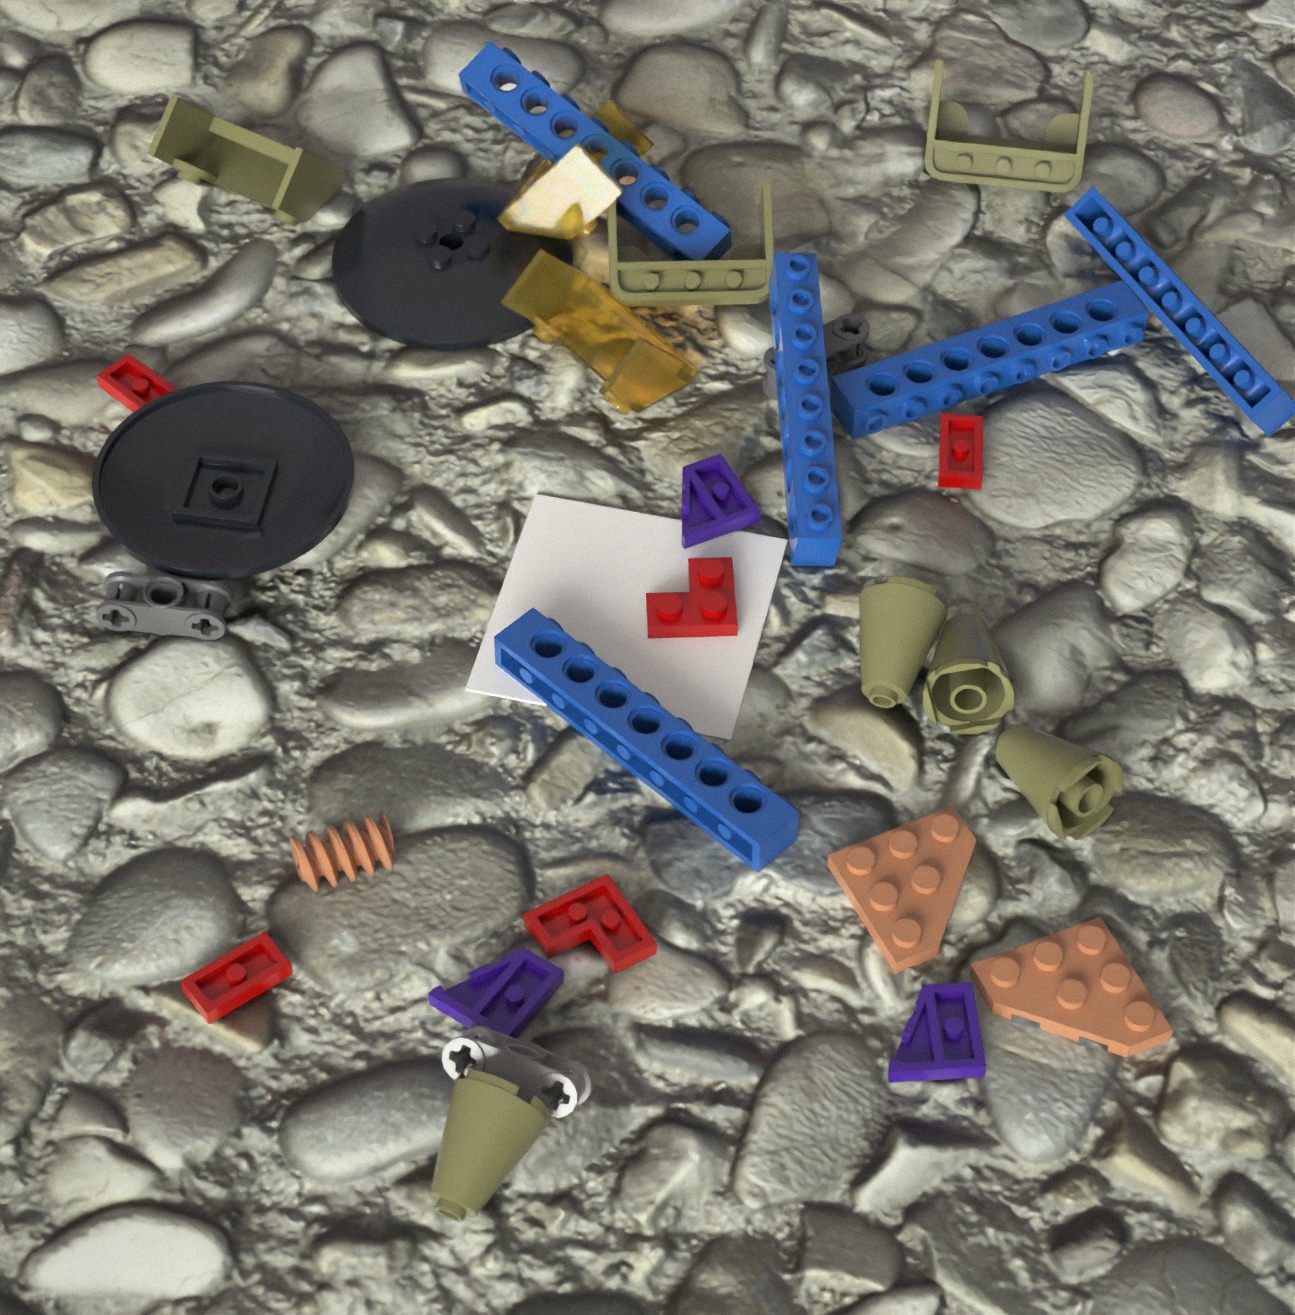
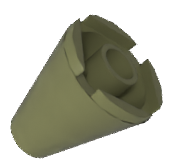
M887 576L886 583L874 585L875 578L868 580L861 587L859 595L861 690L873 705L882 708H891L895 704L906 700L948 613L949 602L946 598H944L943 602L936 598L937 589L919 580L901 576Z
M964 613L953 616L944 625L922 688L923 708L932 722L937 725V721L950 726V732L956 734H980L996 728L1001 724V718L1008 711H1012L1015 689L985 621L977 615Z
M1019 724L1005 730L997 740L995 752L997 762L1049 829L1059 838L1066 840L1065 837L1071 836L1075 840L1083 839L1096 831L1111 815L1114 807L1109 802L1113 793L1117 791L1121 794L1124 786V772L1119 763L1111 757L1024 724Z
M469 1070L466 1076L462 1071L458 1074L454 1082L429 1193L431 1199L436 1202L434 1207L436 1212L456 1222H462L464 1217L475 1218L548 1126L552 1118L551 1111L541 1100L533 1096L531 1103L528 1104L517 1096L520 1089L519 1086L489 1073Z

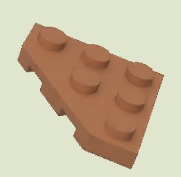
M954 806L828 854V868L894 973L939 955L944 934L957 904L967 869L975 853L977 841Z
M1101 917L971 964L969 976L993 1014L1011 1019L1013 1015L1041 1023L1040 1029L1075 1041H1079V1038L1083 1037L1108 1045L1107 1051L1124 1057L1140 1053L1166 1043L1171 1039L1173 1029Z

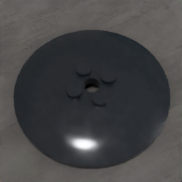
M474 178L431 179L411 183L384 193L370 201L350 218L338 235L332 254V275L335 289L343 305L354 318L365 327L387 339L431 350L480 348L509 340L528 331L544 320L559 305L569 288L573 273V250L570 237L559 218L547 206L516 188ZM454 245L459 246L460 248L450 250L447 246Z
M219 381L189 386L170 392L145 404L121 422L110 434L98 454L93 469L92 493L97 516L104 530L132 558L149 567L176 576L195 579H231L255 575L278 568L294 561L321 543L341 521L349 506L355 485V466L352 449L344 431L330 414L313 401L290 390L269 384L247 381ZM224 488H232L236 490L234 493L229 495L217 494L221 492Z

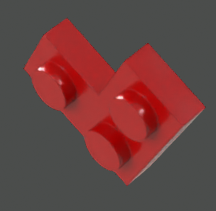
M732 557L688 558L689 592L646 593L648 639L737 636L738 624Z
M608 874L523 914L524 926L547 960L589 939L614 974L657 954V942Z

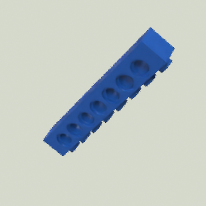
M490 41L459 73L463 93L606 206L607 186L615 185L616 214L675 261L719 260L732 246L730 225L724 217L714 211L710 214L702 208L699 200L691 191L686 188L680 190L669 182L670 179L664 170L655 164L649 166L641 160L639 153L630 143L624 140L619 142L613 138L603 122L596 117L589 119L580 112L578 104L570 96L564 93L561 96L550 88L549 82L542 74L535 70L529 72L521 65L520 59L510 49L506 47L500 49ZM508 83L517 85L514 89L508 91L500 89ZM538 106L547 108L544 112L539 114H533L529 112L531 109ZM564 130L576 131L571 137L559 136ZM595 153L606 155L605 158L599 161L588 159ZM626 176L636 179L629 185H623L618 182ZM654 200L666 202L665 206L658 209L648 206ZM684 224H693L697 227L689 233L678 230Z
M1094 187L1087 191L1063 214L1250 420L1268 437L1295 414V401Z
M775 252L768 288L791 566H835L842 542V529L816 253Z
M1121 280L831 377L830 408L852 440L868 434H875L903 422L913 421L918 417L941 409L951 408L956 404L980 396H986L994 391L1024 383L1029 379L1053 371H1059L1067 366L1097 358L1102 354L1123 347L1132 346L1137 342L1143 341L1148 310L1128 285Z
M533 607L494 636L495 664L536 695L547 704L548 708L759 873L797 841L799 812L790 800L772 792L761 783L755 773L748 769L744 770L727 757L720 746L714 743L710 744L698 735L686 720L672 715L660 705L659 701L652 694L641 691L628 681L620 669L610 667L598 658L587 644L579 643L567 634L556 620L545 617Z

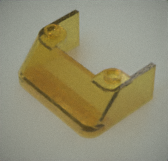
M611 98L589 117V119L596 117L608 128L610 135L617 141L621 142L624 140L630 143L637 150L640 157L654 145ZM577 143L555 164L547 158L543 160L524 180L496 219L508 231L571 240L577 235L582 240L598 225L595 218L618 198L624 190L596 162L605 158L606 155L603 153L590 155Z
M542 249L539 250L501 301L504 306L528 318L535 324L532 332L549 345H552L555 340L565 345L605 381L599 392L608 398V401L615 408L626 415L631 410L641 413L689 386L700 373V369L635 311L628 306L618 303L612 297L608 288Z

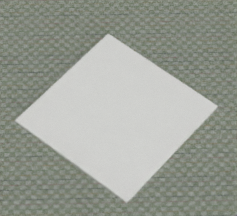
M535 494L465 691L547 706L546 703L495 664L494 636L534 607L545 617L556 620L563 630L576 641L587 644L594 651L595 655L610 667L620 669L628 681L641 691L652 694L659 701L660 705L676 718L680 717L686 720L698 735L731 742L788 540L737 530L684 549L682 546V520ZM732 557L738 624L737 636L648 639L646 593L689 592L688 558Z

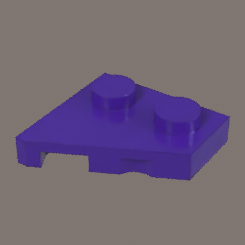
M721 453L682 467V546L684 549L760 522L759 508Z
M523 947L503 956L496 964L483 965L468 972V980L446 990L441 985L433 988L428 993L429 1005L467 1028L481 1025L517 1038L564 982V970Z
M972 982L924 984L916 1000L912 1017L908 1019L902 1033V1040L896 1055L889 1064L888 1083L985 1077L987 1066Z

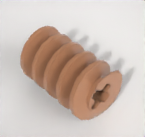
M381 811L379 814L378 826L370 815L362 816L360 831L351 820L344 821L342 836L339 835L334 826H326L323 841H321L315 831H307L305 847H303L296 836H290L291 851L300 880L302 882L306 881L314 893L319 892L320 877L322 876L327 878L333 888L337 887L340 871H344L350 881L355 882L357 866L362 865L370 877L375 876V863L379 860L388 872L393 871L395 847L384 811Z

